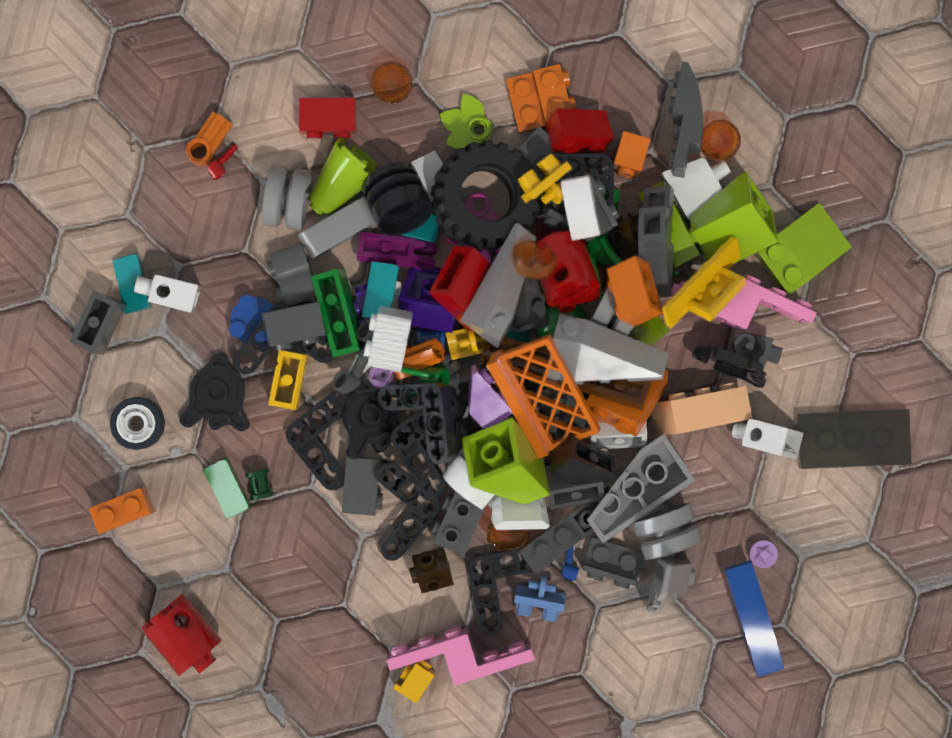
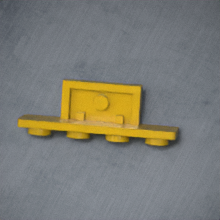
M731 236L683 284L682 288L666 301L662 307V312L667 327L673 328L688 311L711 322L746 285L745 278L729 270L741 256L737 238Z

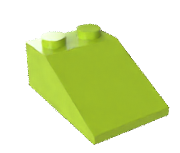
M818 203L778 232L777 243L755 253L754 256L777 287L787 293L786 296H788L852 248V246L822 205Z

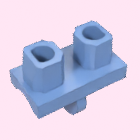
M545 574L541 575L540 582L529 580V585L517 583L514 599L516 614L525 617L531 616L534 606L543 608L542 618L544 620L556 622L559 613L564 612L566 593L556 591L557 585L547 583V575Z

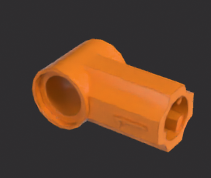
M213 111L196 137L187 144L186 154L189 160L197 167L208 166L212 162L215 152L232 129L233 124ZM197 147H205L207 149L206 155L201 159L193 157V152Z
M433 338L412 347L406 345L402 366L420 370L445 360V350L442 343ZM394 371L397 380L411 376L410 374Z

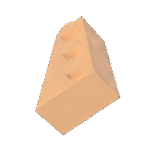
M735 382L719 385L718 391L711 392L710 387L694 390V395L686 396L685 392L668 395L669 400L657 402L651 412L655 436L680 434L753 419L747 387H736Z

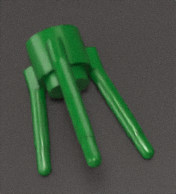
M598 236L588 243L587 249L590 252L589 255L600 283L596 263L606 265L613 261L617 265L623 262V260L619 257L614 247L611 246L606 236ZM600 287L599 291L601 296L598 299L602 300L603 293L602 287Z
M434 364L423 369V371L403 366L401 369V373L419 376L421 382L439 381L445 383L447 387L449 385L450 374L446 369V365ZM411 390L410 396H417L416 391ZM400 394L392 396L394 398L400 397Z

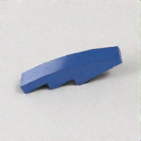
M748 560L724 568L736 613L741 623L757 677L784 669L752 561Z

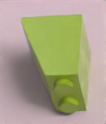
M747 171L740 174L690 216L691 228L688 229L689 235L695 244L699 243L701 245L703 255L707 261L731 236L737 238L741 254L736 262L778 242L773 209Z
M513 418L462 438L469 484L472 488L524 505L550 495L543 457L537 458L524 432Z

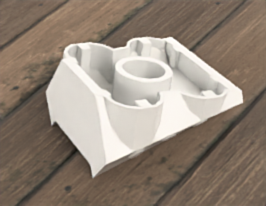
M494 495L487 503L492 508L491 520L496 530L547 529L550 526L545 498L524 505Z

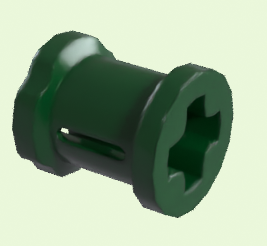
M269 468L245 473V478H249L252 492L250 501L275 495L274 491H271L268 479Z

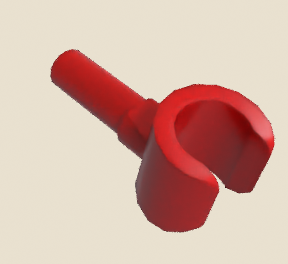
M232 144L222 157L209 164L208 172L214 180L226 174L227 171L222 165L238 149L236 145Z

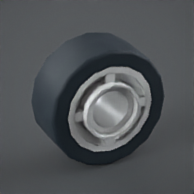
M142 397L125 399L115 407L111 414V434L117 443L125 448L133 450L149 448L158 442L164 432V414L159 406L150 399ZM136 415L140 416L144 421V427L140 431L134 430L131 426V420Z

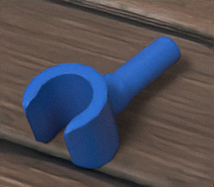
M574 546L566 551L565 563L561 571L563 578L571 581L576 580L579 567L571 565Z

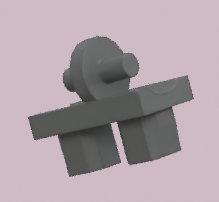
M740 333L732 341L734 353L756 360L763 365L766 364V361L778 364L783 348L772 345L773 338L763 335Z

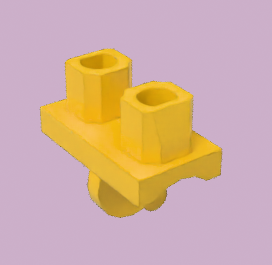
M549 154L537 164L545 174L542 180L538 178L532 169L518 179L520 186L525 192L521 196L525 203L535 199L543 191L546 194L541 197V200L545 204L551 200L556 204L564 201L561 182L558 184L554 182L566 174L572 167L568 162L561 164L556 157Z
M466 328L453 331L452 333H445L452 360L481 354L487 343V340L475 331L467 330Z

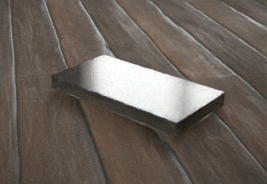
M909 409L797 414L798 431L804 433L799 449V469L912 464Z

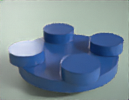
M241 296L231 312L230 335L244 342L262 319L261 313L267 312L274 304L261 297ZM265 331L258 332L255 336V343L260 347L268 345Z

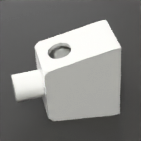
M703 157L687 163L685 178L674 177L673 168L663 172L660 177L666 186H672L674 201L685 221H687L694 212L722 190L719 181L731 175V171L724 160L710 167Z
M156 274L153 280L138 276L134 288L135 293L149 296L148 302L190 313H195L201 290L199 285ZM162 286L170 288V294L167 297L160 295Z
M749 419L747 424L739 421L736 422L732 431L734 438L743 440L742 446L797 460L804 434Z

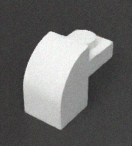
M461 449L455 458L447 463L445 473L442 476L456 492L483 510L494 494L470 486L464 449Z

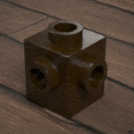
M630 212L619 216L616 220L618 225L609 232L610 240L620 258L639 251V215L632 217Z
M444 547L412 555L414 567L409 568L413 584H419L421 593L436 591L454 585Z

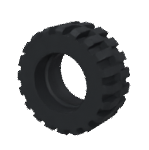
M484 140L480 144H477V142L469 143L464 148L455 151L437 171L434 177L435 183L431 186L430 193L433 196V201L431 202L433 211H436L438 216L435 218L438 226L443 225L446 229L444 234L449 239L454 237L458 240L456 244L463 247L468 245L474 247L477 251L482 249L494 251L503 246L515 223L528 230L535 222L534 217L539 214L541 207L538 204V200L541 199L542 193L527 203L521 198L525 192L520 186L518 179L528 172L533 165L529 159L524 162L520 158L522 153L516 148L511 151L507 149L508 144L499 142L495 145L492 140ZM474 172H489L497 176L505 184L509 193L510 205L502 218L492 222L483 221L473 216L465 207L461 195L462 184Z

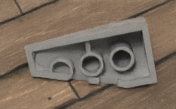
M515 223L460 320L497 348H499L512 325L536 237L518 223Z
M560 314L553 341L577 385L583 384V381L600 380V383H610V380L627 379L629 382L663 380L669 357L668 352L589 320ZM552 369L549 370L546 379L563 383L564 377L560 372Z

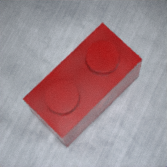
M299 98V132L301 135H306V139H323V134H334V139H339V137L350 139V134H357L356 99Z
M556 108L545 124L553 152L603 154L614 139L606 110Z

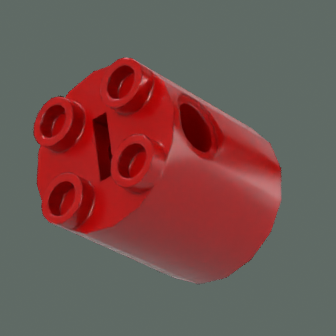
M553 231L534 245L531 257L549 306L559 308L560 313H569L576 308V305L586 301H595L601 296L599 291L601 286L584 238L572 240L570 231Z
M183 593L141 627L145 636L178 676L191 666L200 674L217 660L212 655L211 650L222 639Z

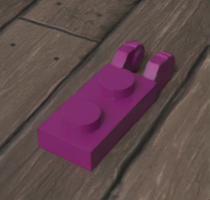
M361 232L357 261L369 263L373 261L412 268L413 266L419 270H432L435 266V260L420 255L432 256L436 254L437 245L433 244V242L419 241L416 238Z

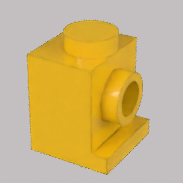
M427 660L416 662L413 666L411 664L407 665L400 675L403 682L401 683L397 680L393 689L417 704L435 676V671L432 670L433 665Z

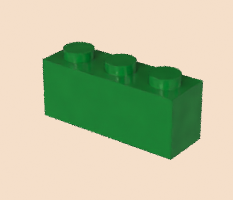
M334 269L311 276L332 357H342L360 352L365 343L357 337L360 323L353 304L354 300L346 270Z

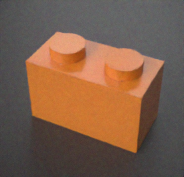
M623 131L613 159L614 170H616L615 175L632 179L633 176H638L641 173L650 138Z
M634 256L607 269L609 276L608 287L614 295L616 301L615 312L621 321L635 327L663 314L649 262Z
M146 486L89 508L98 534L156 512Z

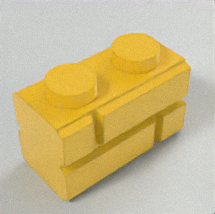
M279 350L278 365L275 368L268 405L298 410L308 355Z

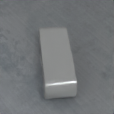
M362 197L298 235V238L311 260H314L372 227L376 222L365 197Z

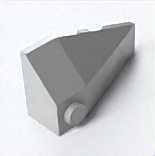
M662 434L640 449L588 517L587 521L602 543L695 481L665 434Z
M663 556L656 559L646 609L649 613L657 612L687 592L688 585L693 586L696 570L692 569L691 562Z

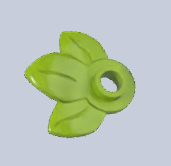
M463 94L461 109H451L440 114L444 127L451 132L446 144L454 149L464 148L467 144L473 142L480 144L484 140H489L492 136L493 126L490 120L484 117L483 104L471 95ZM477 125L483 126L484 133L481 135L475 134L474 127Z

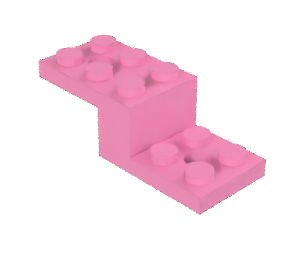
M746 274L743 276L746 285L714 318L741 331L747 329L758 304L766 306L801 324L812 323L817 313L810 310L811 304L800 299L791 301L785 298L787 293L772 286L767 289L759 286L760 280ZM685 282L673 283L672 294L669 298H672Z
M461 626L445 630L443 636L435 638L434 634L418 639V644L408 646L407 642L393 646L386 659L391 671L444 654L454 686L535 660L531 644H524L523 640L509 644L508 650L499 653L497 649L486 651L481 654L482 657L480 659H477L468 628L461 629Z

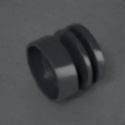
M407 162L389 163L370 173L363 182L362 191L369 208L372 209V214L379 231L383 234L391 236L406 234L422 226L431 217L433 212L431 201L422 186L416 168L412 164Z

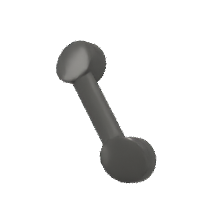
M371 320L362 322L357 330L358 339L365 344L351 372L340 370L333 378V389L342 394L349 393L360 385V377L369 360V357L364 356L367 340H373L374 331L369 330Z

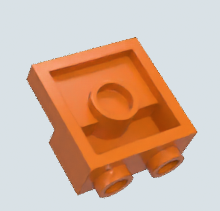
M560 64L506 79L519 134L536 130L539 126L541 128L546 127L545 124L556 108L577 109L574 96L568 97L566 86H570L567 69L561 70Z

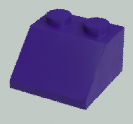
M413 266L412 268L410 267L398 298V309L413 313L410 326L452 333L457 319L429 294L442 268L434 267L432 270H419Z

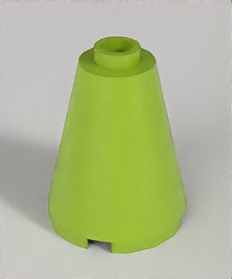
M339 137L335 142L308 196V199L311 201L309 206L319 215L323 213L330 215L362 190L364 180L378 166L358 146L354 145L350 148L345 145L348 140L343 137Z

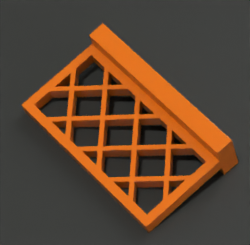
M550 334L505 352L501 349L492 353L486 366L538 459L548 456L550 450L555 449L570 436L583 439L600 432L601 428ZM546 345L551 353L550 360L534 356L535 349ZM518 356L528 360L525 370L514 367L509 359ZM531 362L547 367L544 377L527 372ZM550 369L563 375V384L546 379ZM525 378L541 384L537 394L525 389L523 385ZM544 385L560 391L556 401L540 395ZM562 393L574 396L577 401L575 408L559 402ZM537 402L554 407L550 417L538 412L536 409ZM556 409L572 414L569 424L553 419ZM575 416L586 419L590 427L580 429L572 426ZM550 425L566 430L565 436L553 440L549 432Z

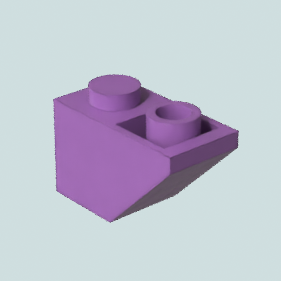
M474 364L470 370L468 409L469 414L483 429H486L504 421L512 414V411L501 391L493 384L495 380L486 368L480 370Z

